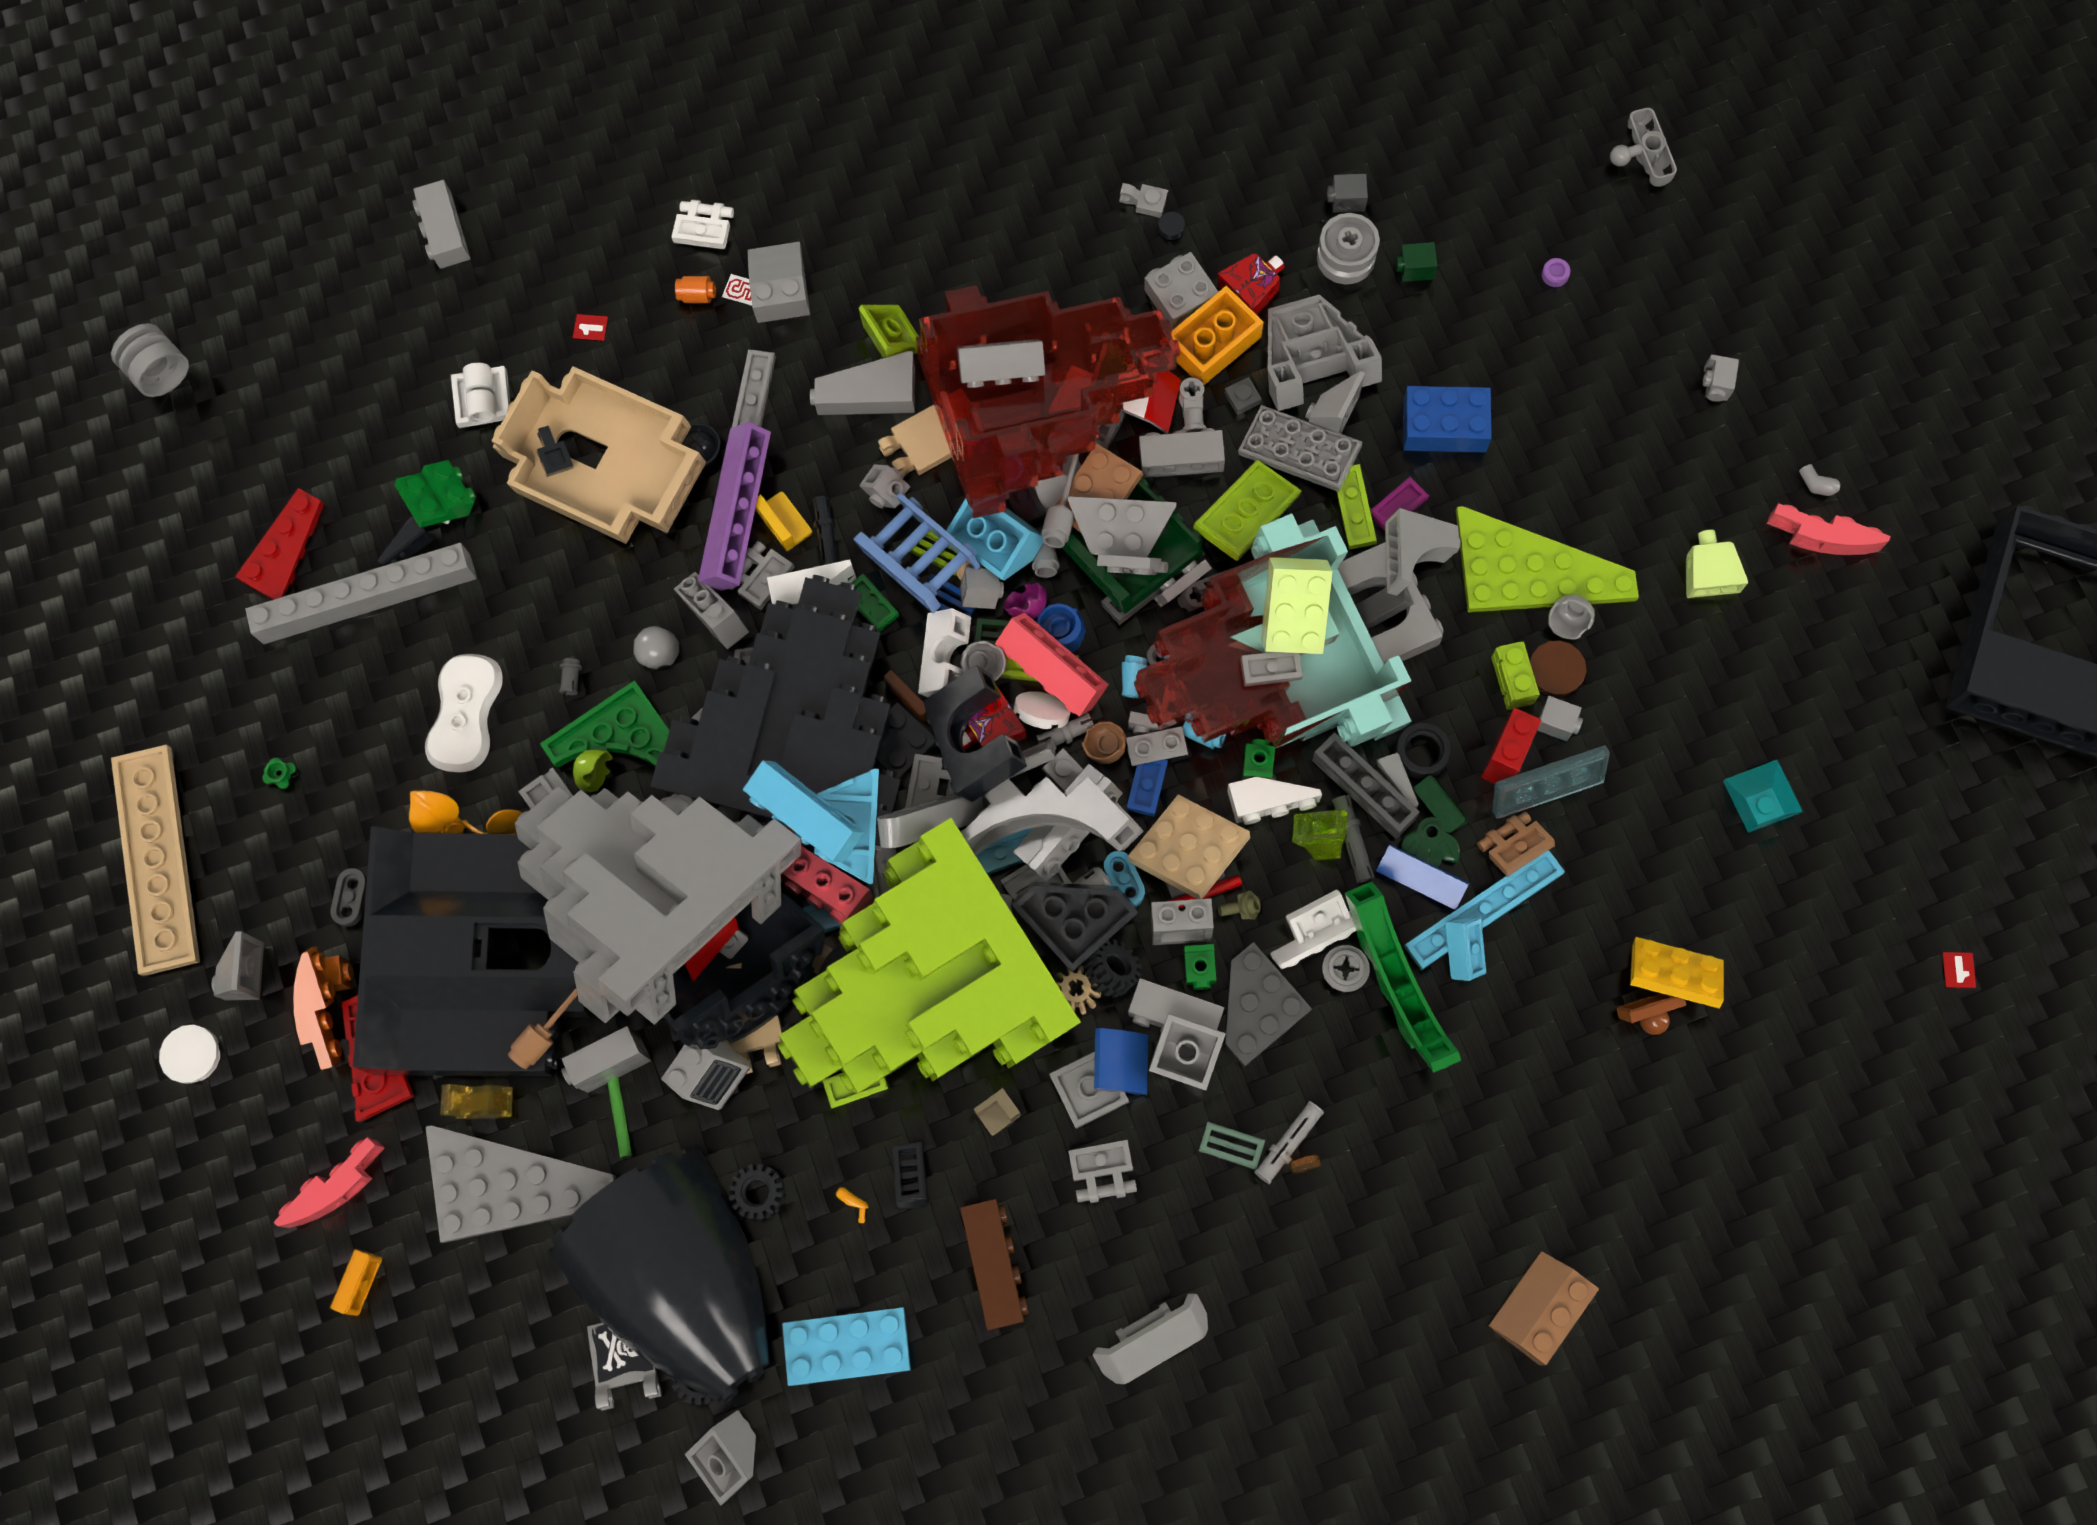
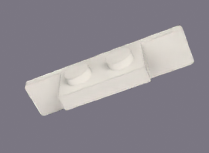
M1336 889L1285 916L1295 940L1271 952V956L1278 966L1284 969L1296 965L1301 959L1313 953L1321 952L1326 946L1337 940H1343L1355 932L1356 929L1351 912H1348L1341 893Z

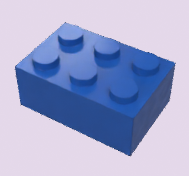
M1407 386L1403 399V451H1487L1491 441V388Z

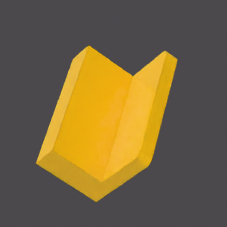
M779 492L768 501H765L761 494L757 497L756 512L786 552L813 534L812 529L784 492Z

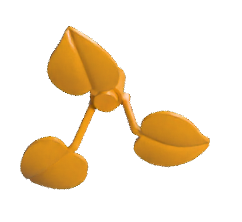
M433 791L410 792L409 823L416 833L441 832L463 834L464 829L467 828L475 834H517L515 822L522 814L520 811L507 809L494 813L487 821L486 830L488 833H485L470 825L467 820L461 821L458 816L459 807L451 797Z

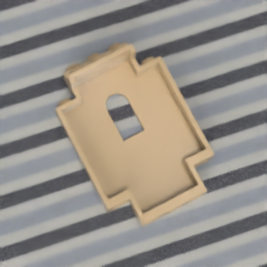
M572 367L569 374L564 376L560 389L551 386L541 374L531 371L528 378L523 380L520 392L516 399L510 403L507 415L501 425L495 429L492 439L494 443L493 448L503 458L517 464L511 470L507 482L516 493L627 544L639 520L668 533L706 464V461L699 452L682 445L691 428V425L683 415L576 367ZM549 426L555 443H557L562 434L572 431L608 448L596 469L571 458L573 469L546 477L537 454V449L543 447L537 435L538 428Z

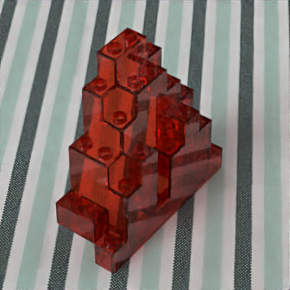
M977 285L946 291V313L920 318L921 336L916 337L917 357L973 519L1005 512V500L1009 499V492L1038 486V481L1062 476L1063 464L1067 463L1066 456L1095 450L1096 438L1099 437L1098 427L1119 422L1120 410H1123L1124 402L1152 396L1153 384L1157 382L1156 373L1176 369L1177 356H1180L1179 343L1177 340H1173L1169 320H1164L1160 309L1131 316L1129 308L1124 307L1120 297L1059 310L1057 301L1052 302L1049 291L988 304L986 296L980 295ZM1039 339L1043 342L1045 375L1039 376V381L1023 382L1022 378H1011V384L995 385V380L984 381V386L970 388L967 387V383L961 382L956 348L958 346Z

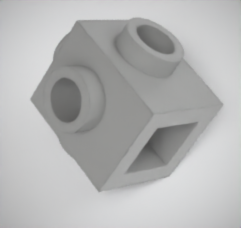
M877 464L873 465L859 485L870 496L869 500L879 508H896V506L901 504L896 496L899 493L905 496L910 487L903 480V474L897 469Z

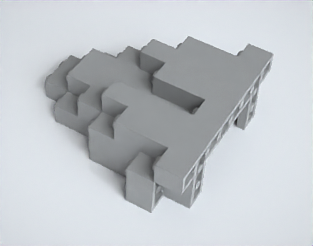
M558 786L551 793L545 794L531 810L522 813L515 822L518 839L531 849L526 851L518 861L520 876L548 899L543 910L549 938L579 962L573 972L579 1002L604 1023L608 1022L619 1010L626 1016H629L636 1009L655 1025L676 1005L673 974L750 902L752 905V918L760 924L781 906L780 874L801 856V839L777 820L773 819L765 826L747 815L740 822L736 821L733 823L700 796L693 803H688L676 793L661 802L653 795L644 802H641L630 792H626L621 798H617L606 788L591 797L582 790L572 797Z

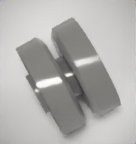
M1345 213L1333 217L1322 228L1317 253L1318 266L1325 277L1333 282L1345 285L1358 283L1368 277L1374 268L1380 242L1378 230L1372 221L1359 214Z

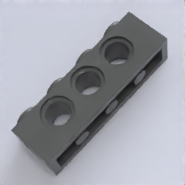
M1335 732L1314 752L1312 761L1395 839L1417 819L1420 811L1346 742H1343Z

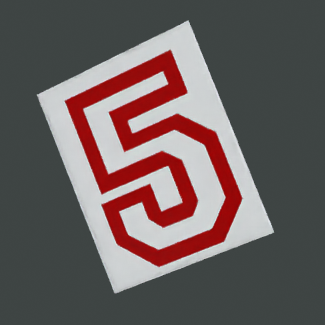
M731 274L722 297L752 305L749 279Z

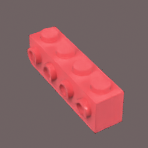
M1026 613L1011 618L995 643L1003 650L1007 658L1018 663L1028 676L1035 678L1044 686V689L1049 694L1061 700L1067 710L1078 716L1092 710L1109 685Z
M802 846L801 856L780 874L781 882L784 883V887L795 896L803 895L807 898L806 901L819 911L822 908L829 912V916L840 925L874 902L869 888Z

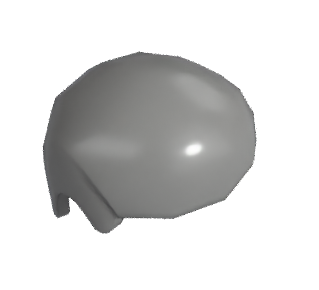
M1578 594L1562 596L1554 603L1550 610L1548 625L1553 633L1563 639H1578L1586 630L1591 628L1594 622L1595 609L1587 599Z
M658 626L643 629L635 638L633 654L643 666L657 669L660 666L674 663L679 654V642L675 635L666 629Z
M979 641L970 644L963 651L960 664L964 673L978 665L991 673L994 681H996L1004 673L1006 659L1000 647L988 641Z

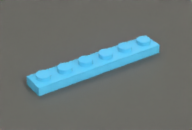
M1548 850L1405 944L1404 948L1419 969L1423 970L1448 953L1447 922L1480 916L1483 929L1562 876L1565 871Z

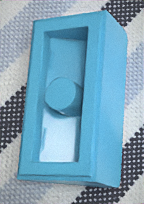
M1474 916L1447 922L1446 934L1451 978L1470 981L1486 974L1481 917Z

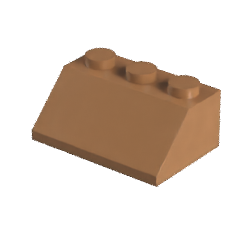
M1541 1251L1488 1326L1538 1365H1547L1599 1288L1574 1269Z

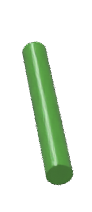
M615 1077L607 1083L620 1158L632 1156L619 1077Z

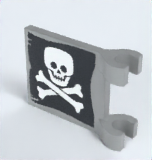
M603 1323L587 1326L596 1386L595 1402L597 1409L603 1411L614 1408L611 1389L642 1381L645 1397L652 1399L662 1396L656 1367L646 1362L616 1338Z

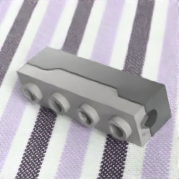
M1090 764L1085 767L1064 792L1067 797L1077 784L1089 777L1115 805L1123 794L1111 780ZM1046 825L1035 827L1015 848L1013 853L1047 882L1052 875L1059 871L1061 865L1070 854L1078 849L1080 843L1089 832L1069 826Z

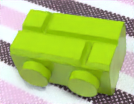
M1524 642L1497 647L1491 659L1502 695H1505L1503 699L1506 709L1511 710L1534 704L1540 694Z

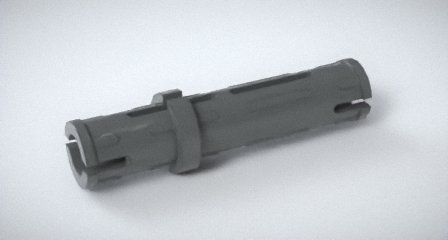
M1350 795L1337 797L1332 800L1339 821L1337 827L1343 834L1356 882L1362 883L1372 880L1375 876L1359 828L1361 822L1360 819L1356 818Z

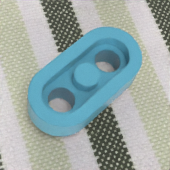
M1114 851L1104 861V872L1110 879L1111 886H1118L1124 893L1128 889H1133L1136 895L1129 899L1135 906H1138L1145 896V888L1135 866L1129 863V855L1122 851ZM1120 863L1124 866V869L1121 872H1116L1113 866Z

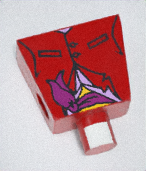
M1251 254L1218 273L1217 287L1222 290L1227 286L1258 315L1278 292L1280 278L1277 274L1284 269V264L1276 255L1265 263L1257 254Z
M999 688L998 691L1001 697L976 713L966 726L968 729L963 734L964 750L976 743L982 748L1001 734L1008 736L1016 742L1027 738L1025 728Z

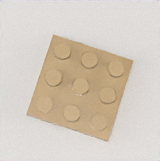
M1177 795L1129 854L1128 859L1129 863L1196 899H1203L1248 842L1250 831Z

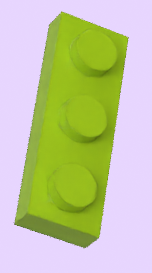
M1360 464L1353 465L1340 492L1336 491L1349 550L1377 544Z

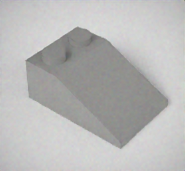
M800 242L749 249V286L752 308L757 322L762 323L810 315Z

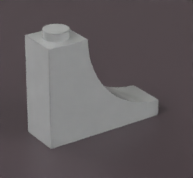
M1399 508L1385 522L1387 593L1397 596L1412 582L1413 569L1416 563L1424 561L1445 563L1453 554H1456L1461 544L1458 525Z

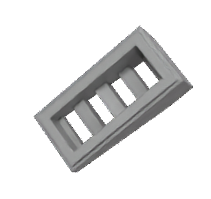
M1395 753L1376 760L1375 770L1417 809L1419 804L1400 755Z

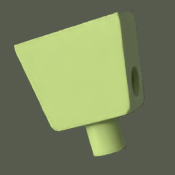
M1715 530L1699 532L1698 539L1700 545L1693 546L1686 557L1687 598L1740 593L1748 584V580L1734 544L1732 542L1717 543Z

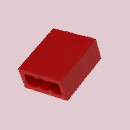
M1514 708L1499 734L1480 778L1508 789L1520 771L1541 719Z

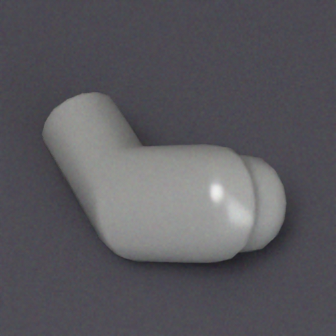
M1812 464L1799 470L1810 492L1814 494L1831 496L1840 490V482L1837 479L1818 476Z

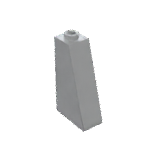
M907 351L815 378V389H810L811 405H815L818 415L915 413V360L913 351Z

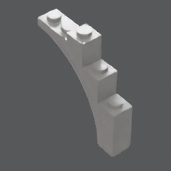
M1046 776L1026 796L1009 779L993 788L985 796L991 804L982 810L977 818L961 831V834L975 856H977L985 848L1008 835L1046 825L1069 826L1086 830L1106 840L1119 852L1141 831L1089 777L1077 784L1066 797Z

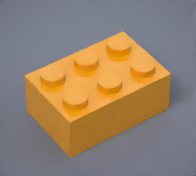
M1225 286L1166 335L1165 351L1191 377L1199 379L1205 385L1262 337L1264 322L1237 295Z

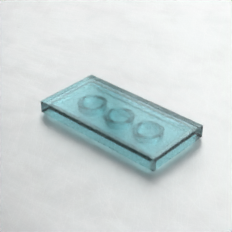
M1606 745L1496 782L1492 808L1496 819L1602 784L1605 779L1610 755Z

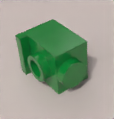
M1255 739L1252 741V744L1246 743L1242 780L1253 777L1272 780L1275 746H1269V741ZM1254 757H1264L1265 760L1259 763L1255 761Z
M1214 944L1184 946L1186 986H1193L1194 990L1210 989V984H1216ZM1203 962L1206 965V969L1198 971L1195 968V964Z

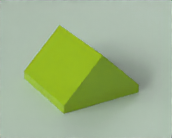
M861 305L859 307L863 327L883 358L907 351H913V354L925 347L899 305Z

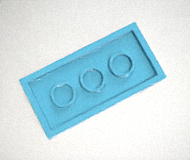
M904 1307L782 1323L788 1386L911 1370Z

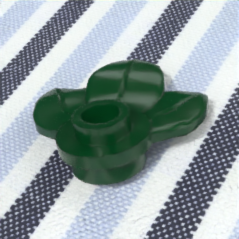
M1435 817L1423 819L1418 824L1416 831L1404 837L1401 845V850L1414 856L1416 855V857L1436 867H1439L1442 859L1451 863H1457L1460 857L1457 840L1446 833V830ZM1430 826H1434L1437 829V834L1434 837H1429L1426 833L1427 828Z

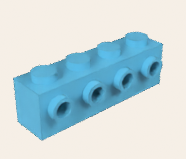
M762 760L743 791L751 796L749 799L751 803L761 809L766 808L773 814L771 816L772 819L777 820L785 827L789 826L795 831L794 834L801 839L802 843L814 846L817 849L816 854L829 863L832 861L844 862L864 834V831L776 762Z

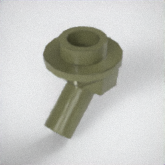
M1246 891L1237 895V902L1218 905V913L1221 917L1240 913L1242 919L1250 920L1255 919L1261 909L1260 900L1252 891Z

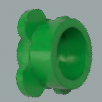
M273 758L265 767L263 781L266 784L273 783L280 789H285L290 784L289 779L291 774L295 773L296 766L291 762L286 764L279 758ZM281 771V775L278 776L277 772Z

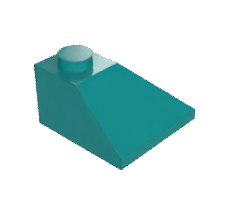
M1778 760L1723 780L1748 833L1803 812Z

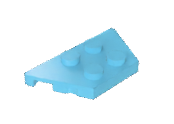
M872 769L837 786L817 793L820 798L864 831V834L844 862L832 861L831 863L868 884H873L879 769Z

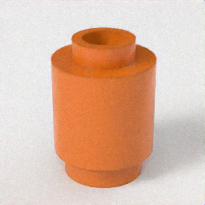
M683 276L682 279H676L675 282L676 299L684 303H711L712 298L716 297V284L714 281H711L709 276Z

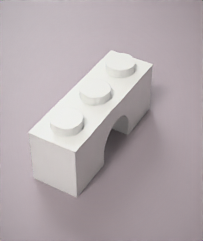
M953 608L936 611L934 614L932 612L928 613L919 694L930 697L964 674L961 668L950 664V658L958 646L968 644L970 616Z

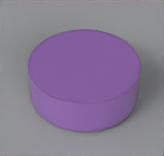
M1550 259L1545 263L1542 270L1544 282L1552 287L1564 285L1570 276V266L1563 259Z

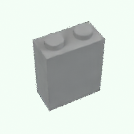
M626 1026L562 1058L565 1066L562 1068V1073L569 1085L573 1084L576 1089L579 1088L589 1093L607 1084L609 1080L621 1077L652 1060L640 1034Z

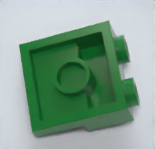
M449 460L425 465L421 473L397 478L394 484L420 528L469 516L475 502L473 490L470 487H464L461 482L462 474L457 466L452 467Z

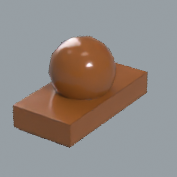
M1659 993L1619 1006L1616 1009L1620 1019L1630 1023L1640 1021V1025L1645 1032L1651 1035H1659L1665 1032L1670 1025V1017L1667 1012L1686 1006L1685 999Z

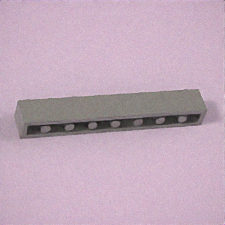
M458 543L245 608L251 634L263 644H267L477 578L470 553L462 543Z

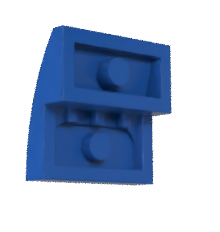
M1095 1028L1094 1089L1108 1092L1121 1091L1135 1095L1147 1094L1148 1035L1123 1030Z

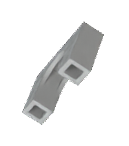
M1386 542L1342 561L1338 571L1350 596L1369 587H1387ZM1414 573L1412 574V582L1407 586L1414 604L1406 608L1405 620L1398 626L1371 638L1383 664L1388 659L1397 655L1400 656L1402 661H1405L1438 646L1442 640L1443 627L1437 618H1433L1428 598L1424 594H1420L1417 588L1418 581Z

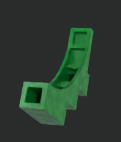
M1372 881L1346 892V899L1361 949L1373 963L1380 990L1393 1007L1400 1034L1412 1049L1416 1048L1433 1073L1461 1061L1459 1051L1438 1023L1410 969L1394 930L1382 893Z

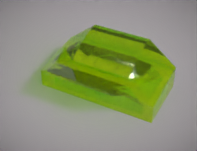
M1332 810L1294 814L1292 842L1305 847L1314 860L1340 859L1342 843L1345 840L1348 812Z

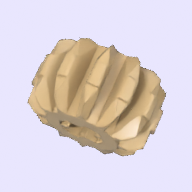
M1083 965L1078 966L1077 973L1071 972L1067 967L1068 976L1066 977L1062 972H1058L1057 977L1062 983L1056 982L1073 1011L1075 1012V1008L1079 1007L1081 1014L1084 1015L1086 1014L1084 1005L1087 1004L1090 1008L1094 1009L1096 1003L1091 998H1100L1101 992L1094 990L1098 987L1096 983L1094 985L1090 984L1091 976L1086 977V974L1085 976L1083 975ZM1075 984L1077 987V984H1080L1083 994L1078 996L1076 993L1075 996H1072L1071 986Z

